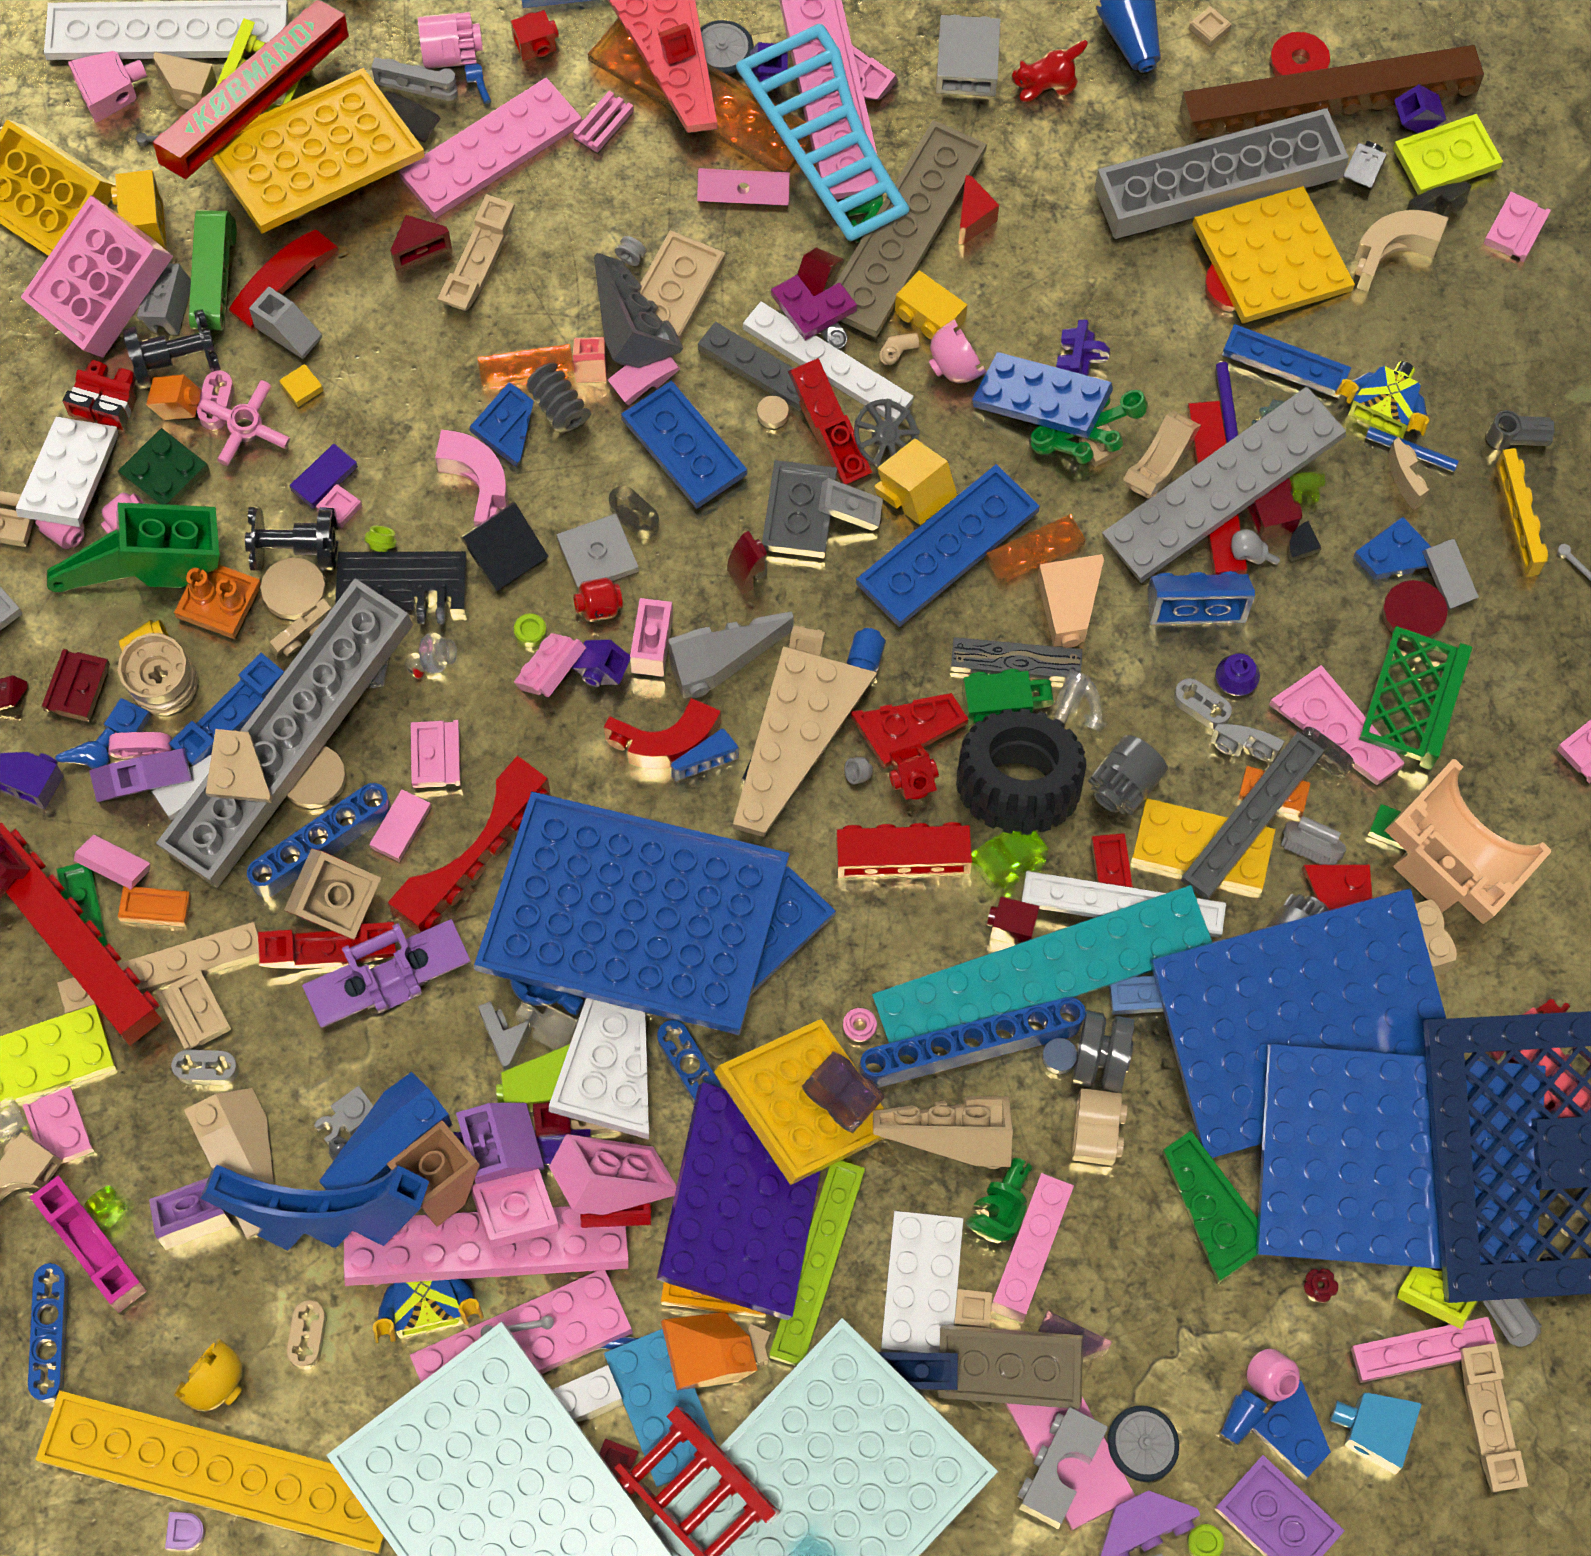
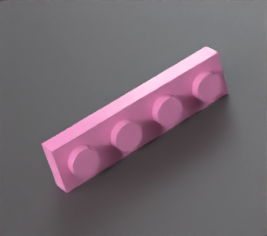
M1489 1317L1467 1321L1462 1330L1453 1325H1447L1352 1346L1351 1352L1359 1381L1363 1383L1461 1361L1460 1349L1494 1344L1496 1340Z

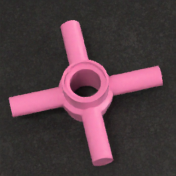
M261 380L248 404H239L232 410L205 397L202 398L199 409L227 421V427L231 433L217 459L219 463L228 466L241 442L252 441L257 436L284 449L287 447L290 437L262 425L261 417L258 413L272 387L268 382ZM241 419L252 421V424L248 427H241L236 423Z

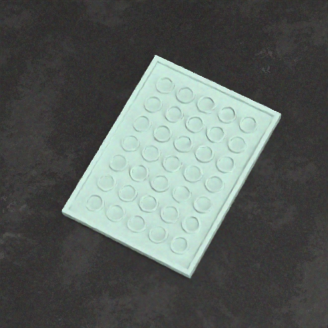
M841 1318L720 1446L726 1455L781 1512L772 1523H765L763 1520L759 1523L755 1521L721 1556H920L999 1471L848 1322ZM713 1466L709 1470L705 1468L666 1508L681 1523L720 1484L718 1480L722 1476ZM738 1493L734 1496L729 1495L691 1535L706 1550L745 1511L743 1507L747 1503ZM657 1514L649 1521L650 1525L673 1556H695Z
M500 1322L327 1454L329 1460L398 1556H673L504 1322Z

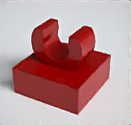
M687 23L658 33L664 59L668 64L696 55L691 30Z

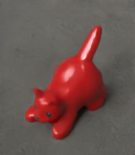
M1082 40L1068 50H1051L1042 59L1031 65L1020 61V68L1014 70L1011 75L1015 84L1024 88L1019 95L1022 102H1031L1044 90L1054 88L1059 96L1071 93L1078 83L1075 76L1076 67L1074 59L1084 52L1088 42Z

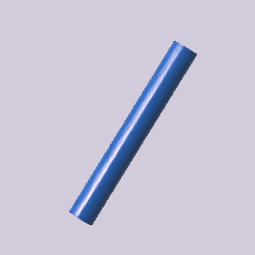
M1370 426L1365 438L1391 448L1393 441L1398 437ZM1400 438L1405 445H1409L1415 451L1418 459L1452 472L1455 471L1459 460Z

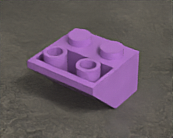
M488 1103L456 1112L465 1147L480 1164L474 1179L476 1184L539 1169V1171L544 1169L526 1103Z

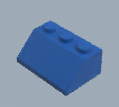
M1232 571L1224 572L1220 575H1206L1203 572H1194L1189 575L1174 576L1172 573H1160L1156 576H1151L1147 589L1150 625L1246 623L1255 598V589L1248 574H1238Z

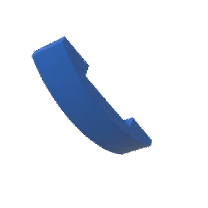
M260 653L238 674L240 681L197 723L191 721L169 742V745L174 750L185 748L187 761L190 764L195 765L212 754L215 729L239 731L283 675L284 671L263 653Z

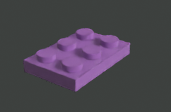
M1264 1455L1260 1457L1214 1509L1263 1556H1323L1345 1531Z

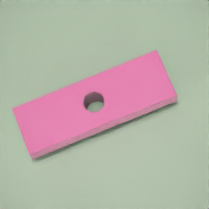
M699 168L697 201L788 205L790 173ZM746 183L749 187L744 189L739 184Z

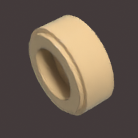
M768 396L759 402L757 417L763 426L775 429L783 426L788 420V404L781 397Z

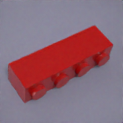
M948 822L942 826L914 823L909 827L881 824L876 826V828L847 825L843 829H837L836 833L837 877L970 874L972 865L970 825L962 826L958 822Z

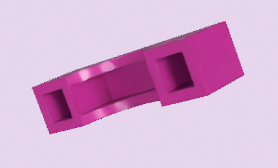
M59 1175L30 1196V1199L68 1246L91 1280L118 1313L147 1292Z

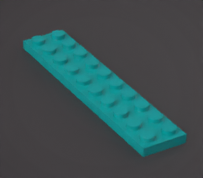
M1189 885L873 993L872 997L888 1043L1066 997L1075 998L1153 971L1150 959L1212 943L1193 888Z

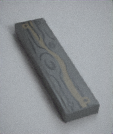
M954 637L951 671L998 674L1007 669H1018L1019 671H1029L1030 679L1080 683L1083 649Z

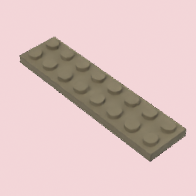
M932 120L895 182V186L909 205V213L864 235L835 283L836 285L840 282L857 304V311L840 320L841 322L877 338L895 307L896 294L912 278L962 193L965 185V176H972L986 152V143ZM888 196L876 215L894 207Z

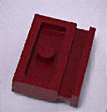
M63 648L41 706L43 710L89 722L110 666L108 659L80 652L73 653Z

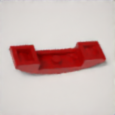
M316 229L295 239L276 253L248 281L230 306V313L252 330L255 326L249 308L268 287L282 295L312 266L318 270L339 250L338 247Z
M394 922L361 924L354 940L334 931L293 934L292 929L258 932L259 964L263 967L273 968L346 966L349 963L342 950L343 947L348 945L351 948L393 929ZM393 943L355 960L356 964L393 957V953H396V945Z

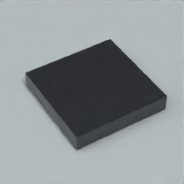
M512 502L460 536L494 591H498L549 557L515 502Z

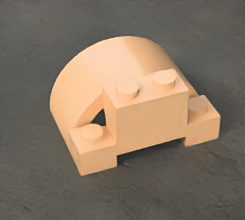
M1452 759L1426 789L1394 819L1385 831L1407 851L1393 867L1427 900L1432 899L1442 913L1459 901L1484 924L1501 910L1551 853V849L1544 842L1536 845L1516 844L1496 835L1485 827L1472 814L1460 794L1458 776L1463 766L1456 759Z

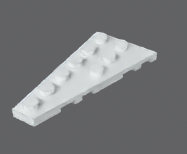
M586 998L549 1104V1112L649 1140L645 1012Z

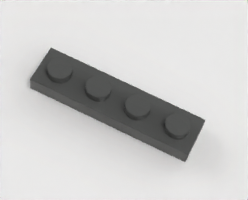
M715 321L699 341L698 350L773 396L781 397L788 405L801 412L802 409L799 405L801 400L788 371L794 368Z

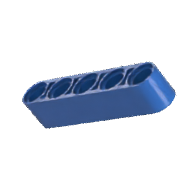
M378 783L364 785L255 859L247 869V877L254 892L261 897H271L298 879L311 848L334 855L381 823L391 808L386 789ZM374 798L382 799V802L376 807L367 806L368 802ZM346 817L355 818L354 822L348 826L340 825L341 820ZM318 836H327V840L322 844L316 845L312 843ZM289 855H300L299 859L294 863L288 864L284 862ZM261 874H272L268 881L257 882Z

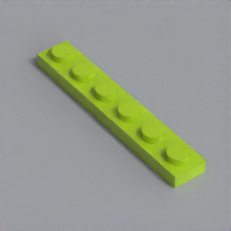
M839 1161L829 1167L808 1233L793 1317L789 1320L780 1319L769 1354L771 1359L797 1366L808 1353L865 1173V1168L844 1161Z

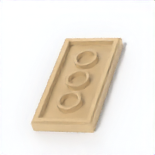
M670 230L640 283L642 287L639 292L648 301H654L658 306L655 313L662 322L667 320L671 323L679 340H681L723 264L725 252Z

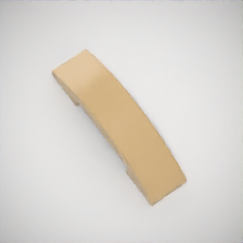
M488 194L485 195L474 219L476 226L454 273H449L437 298L438 302L466 312L471 307L482 290L499 255L515 208L513 203Z
M1497 1343L1460 1349L1469 1415L1477 1449L1491 1492L1528 1487L1521 1451L1516 1450L1501 1382L1504 1379Z

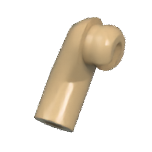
M917 332L889 337L880 350V360L886 365H892L898 361L904 350L919 348Z

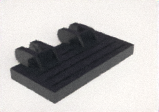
M466 551L338 552L335 604L356 578L409 615H415V602H417L416 614L418 624H425L427 619L426 602H437V623L445 624L446 602H451V615H465Z

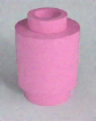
M35 520L40 532L64 549L76 547L84 538L83 523H81L80 527Z

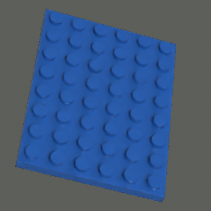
M531 791L474 963V970L740 1035L790 853Z
M1411 888L1150 959L1198 1140L1212 1158L1262 1144L1268 1044L1426 1056L1423 1020L1446 1019Z
M1268 1044L1256 1254L1442 1269L1426 1056ZM1476 1061L1469 1071L1481 1081L1490 1071V1068L1482 1061ZM1507 1063L1502 1069L1515 1079L1524 1067L1521 1064ZM1537 1065L1536 1067L1545 1075L1546 1066ZM1530 1073L1521 1086L1533 1095L1542 1083ZM1497 1075L1487 1087L1499 1098L1508 1085ZM1466 1079L1467 1096H1469L1475 1087ZM1514 1092L1505 1104L1517 1114L1527 1102ZM1483 1094L1472 1104L1483 1116L1493 1105ZM1543 1096V1097L1540 1099V1101H1539V1103L1542 1104L1543 1106H1544V1096ZM1532 1109L1524 1121L1532 1128V1120L1543 1119V1117L1535 1109ZM1500 1110L1490 1121L1501 1133L1511 1122ZM1469 1115L1471 1132L1478 1122ZM1517 1127L1508 1139L1520 1149L1529 1139V1136ZM1484 1129L1475 1139V1142L1487 1151L1496 1139ZM1503 1145L1493 1156L1503 1168L1514 1157ZM1533 1147L1526 1156L1535 1163ZM1472 1150L1474 1167L1481 1157ZM1520 1162L1511 1175L1523 1184L1532 1172ZM1487 1164L1477 1177L1489 1187L1499 1174ZM1505 1180L1496 1191V1194L1508 1203L1517 1191ZM1535 1183L1529 1191L1539 1200L1540 1190H1537V1183ZM1474 1185L1475 1200L1477 1202L1483 1192ZM1523 1197L1514 1210L1525 1220L1535 1207ZM1490 1199L1480 1212L1492 1222L1502 1209ZM1508 1216L1498 1229L1510 1239L1520 1226ZM1538 1218V1219L1536 1220V1222L1532 1225V1227H1533L1537 1232H1538V1220H1539V1218ZM1477 1220L1479 1238L1486 1228ZM1528 1233L1517 1243V1246L1527 1255L1537 1245V1242ZM1492 1235L1483 1248L1495 1257L1504 1244ZM1511 1251L1502 1263L1522 1261ZM1480 1256V1264H1489Z

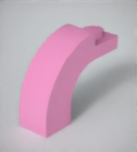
M441 430L435 456L438 472L467 477L478 486L480 492L474 516V526L476 527L497 513L499 509L508 506V493L503 468L493 451L483 442L464 433Z

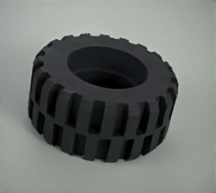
M1012 709L1002 710L1000 715L990 714L984 717L983 722H976L962 741L957 769V791L961 795L960 799L967 809L970 808V813L978 820L981 818L985 820V825L992 829L999 827L1003 829L1004 833L1012 834L1013 831L1021 832V835H1031L1036 830L1039 833L1051 830V825L1057 827L1065 822L1066 817L1074 813L1077 803L1080 801L1086 771L1084 748L1080 741H1077V736L1070 728L1066 730L1063 722L1057 718L1054 720L1049 719L1046 713L1040 711L1038 714L1030 713V709H1020L1019 712H1012ZM1008 763L1026 764L1041 771L1045 777L1035 780H1019L1005 775L996 767Z

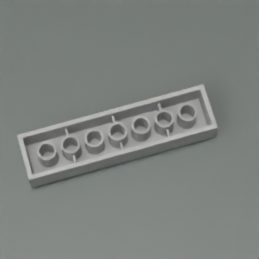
M1326 108L1100 168L1097 172L1095 192L1113 237L1118 239L1301 186L1307 188L1341 179L1344 176L1349 156Z

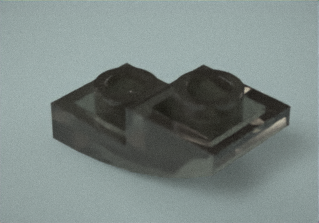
M386 91L384 96L416 140L425 143L441 119L439 115L405 97Z
M1459 182L1433 188L1411 199L1406 210L1437 212L1442 216H1446L1452 211L1457 213L1468 203L1467 197L1472 186L1468 182Z

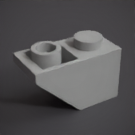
M268 287L249 308L255 328L302 359L322 338V334L292 301L271 287Z

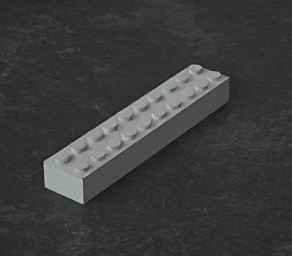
M355 578L240 730L242 732H249L252 737L258 760L261 763L268 789L272 795V803L208 797L205 794L208 780L207 774L156 844L173 859L218 888L412 628L413 623L409 614Z

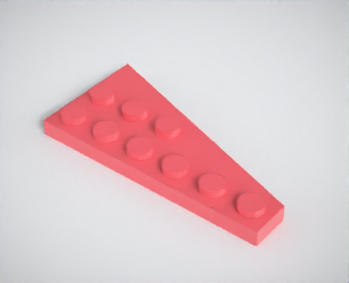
M608 0L686 132L717 129L716 113L695 0ZM687 23L691 30L696 55L668 64L664 59L658 33Z

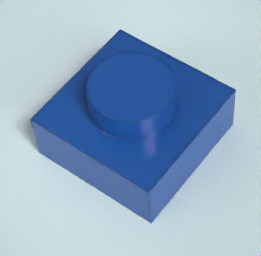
M120 698L105 721L104 726L115 733L142 732L151 715L149 711Z

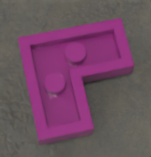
M798 275L771 289V296L804 340L857 311V304L840 282L816 296L811 294Z

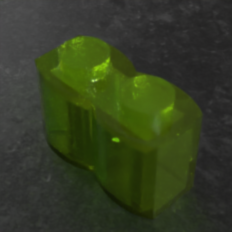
M1013 831L1012 834L1002 832L999 836L989 840L971 854L972 864L993 892L1001 888L1003 891H1007L1019 882L1018 876L1028 870L1036 872L1047 862L1045 858L1048 856L1049 848L1036 831H1033L1031 835H1021V832Z

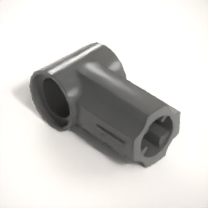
M1503 410L1496 415L1486 431V440L1490 446L1499 450L1507 449L1511 445L1550 446L1553 442L1555 431L1554 421L1551 420V417L1519 416L1513 411Z

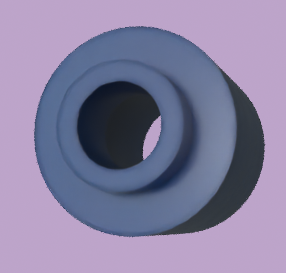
M863 628L861 631L855 632L847 664L877 672L886 643L881 633L872 628Z

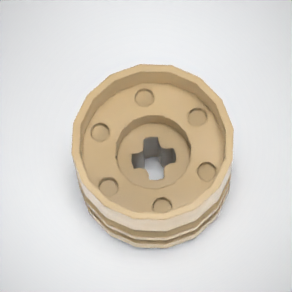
M148 633L136 637L125 646L119 657L118 674L121 683L134 701L141 708L149 711V713L153 715H170L181 711L192 701L197 691L198 676L187 654L173 638L161 633Z

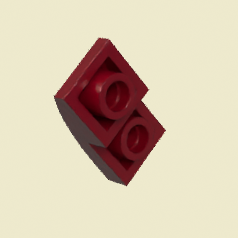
M749 531L743 533L731 551L727 564V571L742 595L754 589L753 577L765 570V557L767 556L762 542L759 539L754 540Z

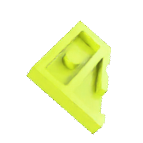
M1425 1267L1412 1268L1397 1296L1398 1299L1461 1330L1478 1302H1444L1442 1271H1435Z

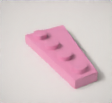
M1322 665L1271 699L1269 703L1271 707L1375 785L1386 780L1404 765L1403 760L1396 752L1359 740L1366 717ZM1371 724L1369 732L1381 736Z

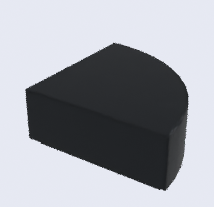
M1309 521L1302 523L1295 529L1289 542L1288 556L1290 562L1320 552L1321 545Z

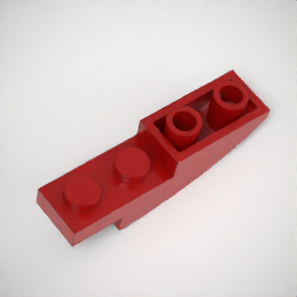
M819 358L788 371L801 400L799 405L831 467L837 468V477L840 482L848 484L872 473L868 461L860 453L856 445L854 429L848 416L844 415Z

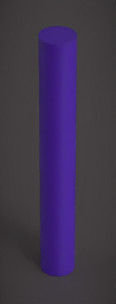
M1219 362L1216 364L1226 441L1228 443L1238 436V428L1228 363Z

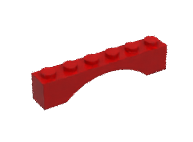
M517 755L496 779V795L492 813L476 841L460 857L444 867L427 874L409 877L387 902L391 914L417 934L438 925L446 908L449 905L454 906L458 903L464 894L463 889L471 880L476 881L483 874L488 860L492 856L497 857L506 847L509 836L514 831H519L531 791L550 795L548 778Z

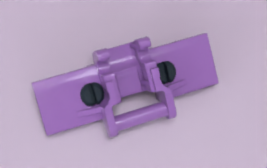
M452 919L405 939L397 923L392 926L393 929L351 948L348 945L343 947L342 950L349 963L348 965L302 985L320 1027L328 1026L366 1008L376 1007L378 1014L422 995L420 986L424 985L425 982L470 963L471 960ZM399 941L401 949L393 953L395 958L372 968H369V965L357 966L355 960Z

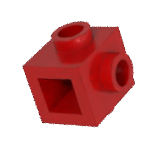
M921 744L889 753L893 771L889 772L891 785L894 791L899 790L905 800L921 799L927 796L928 793L937 791L935 778L939 777L937 765L933 758L930 759L929 754Z

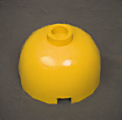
M218 1338L216 1343L213 1342L188 1371L190 1374L187 1377L189 1380L186 1384L181 1381L173 1396L190 1408L204 1412L216 1409L223 1402L228 1406L231 1405L242 1391V1388L238 1386L243 1374L242 1363L238 1354L227 1343Z

